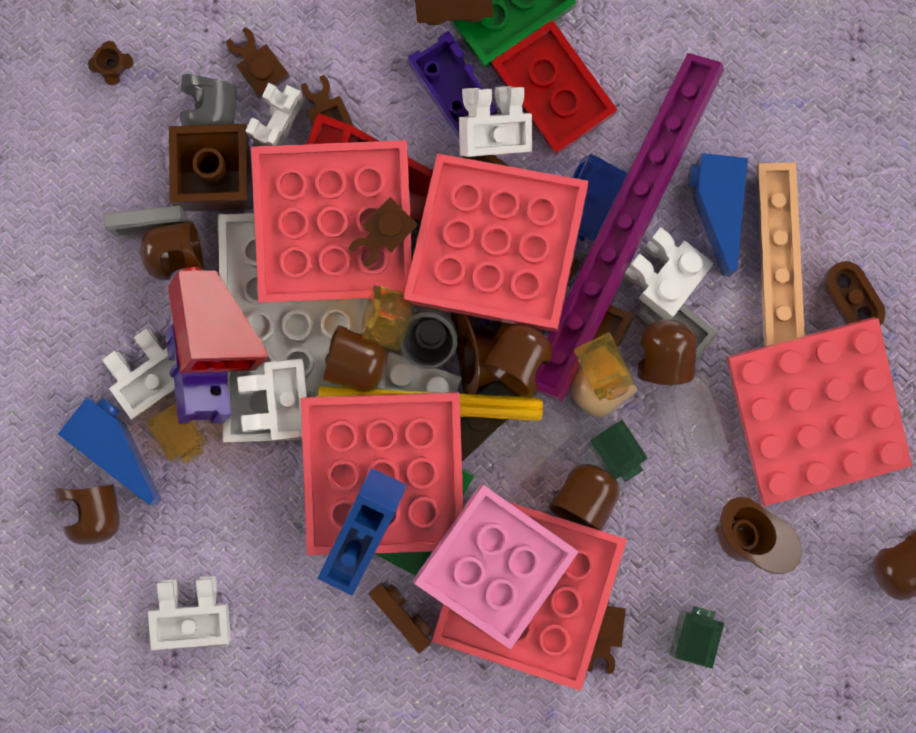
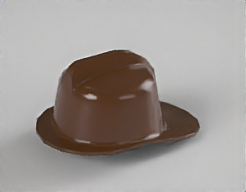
M451 312L450 318L455 324L458 335L456 353L460 364L463 390L465 394H476L478 386L500 382L499 379L484 367V363L497 340L494 338L495 334L490 330L472 327L467 315Z
M746 497L731 499L723 507L720 522L717 524L715 531L718 533L719 543L723 551L729 557L736 561L751 562L760 569L772 574L791 572L801 562L803 552L801 541L795 530L784 520L763 508L759 503Z

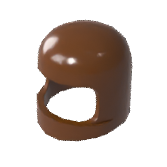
M189 220L156 226L149 229L142 237L140 245L142 262L149 275L155 279L162 281L170 280L173 272L188 267H199L202 271H205L200 239L193 221Z
M666 319L650 324L642 334L641 345L645 350V358L638 363L637 377L641 380L660 385L673 386L691 382L695 375L697 351L695 332L687 324L677 320Z
M521 324L509 326L500 335L486 359L484 367L519 396L525 399H532L538 389V384L534 379L535 374L541 364H550L553 353L552 345L546 336L532 327Z
M338 325L330 342L329 358L323 381L361 392L374 389L381 381L386 369V348L379 340L373 337L348 330L347 327Z
M581 464L570 471L565 484L557 497L553 498L549 508L552 513L562 519L602 531L618 501L620 487L616 479L606 470L591 464Z
M114 484L86 489L55 488L57 502L72 500L77 505L78 522L74 525L63 527L66 537L71 542L79 545H92L107 541L117 533L120 526V516Z
M915 529L905 533V540L891 548L881 549L875 555L872 562V570L877 583L888 596L895 600L904 601L916 596Z

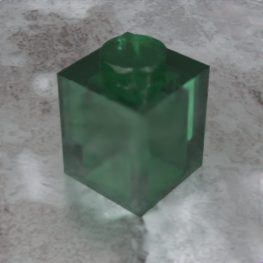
M623 419L587 442L603 468L615 480L621 477L626 482L644 470L640 464L647 460L648 457Z
M694 605L691 612L681 610L669 655L679 660L713 669L725 623L714 619L716 612Z

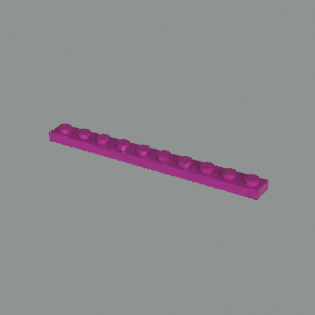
M687 53L563 305L558 333L550 331L547 337L553 349L552 359L549 365L541 364L535 374L534 379L538 384L536 392L563 402L724 71L722 62Z

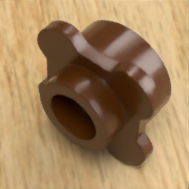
M106 41L95 51L93 57L89 59L88 67L91 72L102 75L108 85L114 86L120 82V76L126 69L132 68L134 62L131 55L123 54L113 41ZM113 60L114 65L108 66V61Z

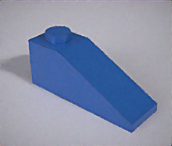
M702 153L696 164L690 165L688 187H694L693 201L723 276L731 277L738 267L748 158Z
M86 397L58 435L147 504L158 505L162 500L126 423L117 417L120 410L103 397L99 401Z
M373 468L370 469L318 575V580L353 596L398 508L407 487L406 484Z

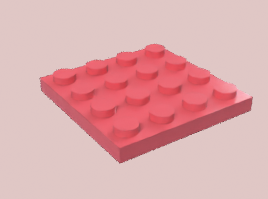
M407 140L251 147L258 303L404 297L412 264L411 233L391 253L382 246L378 250V259L369 267L363 265L371 254L368 246H359L353 253L348 249L354 240L362 237L366 238L370 234L363 224L389 197L410 216Z
M437 153L403 298L404 302L515 325H527L532 328L558 333L588 190V181Z
M872 317L726 356L760 501L764 506L912 467L878 318Z
M460 392L302 397L301 421L307 555H329L371 468L407 485L398 508L375 553L434 551L463 509Z
M511 503L578 550V554L511 650L444 604L432 642L581 691L627 539Z

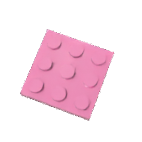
M480 483L412 581L419 588L511 650L579 551Z

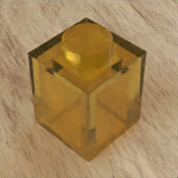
M374 284L362 315L361 340L370 341L381 347L399 351L411 322V302L403 300L404 293Z
M610 332L574 349L599 401L605 398L607 400L619 398L628 392V387L635 384Z
M176 403L146 421L171 462L182 460L183 464H187L204 453L201 447L209 443L196 420H191L188 424H178Z

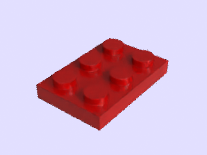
M553 20L491 61V67L505 86L524 87L522 110L524 113L532 114L533 126L555 156L617 114L618 109Z

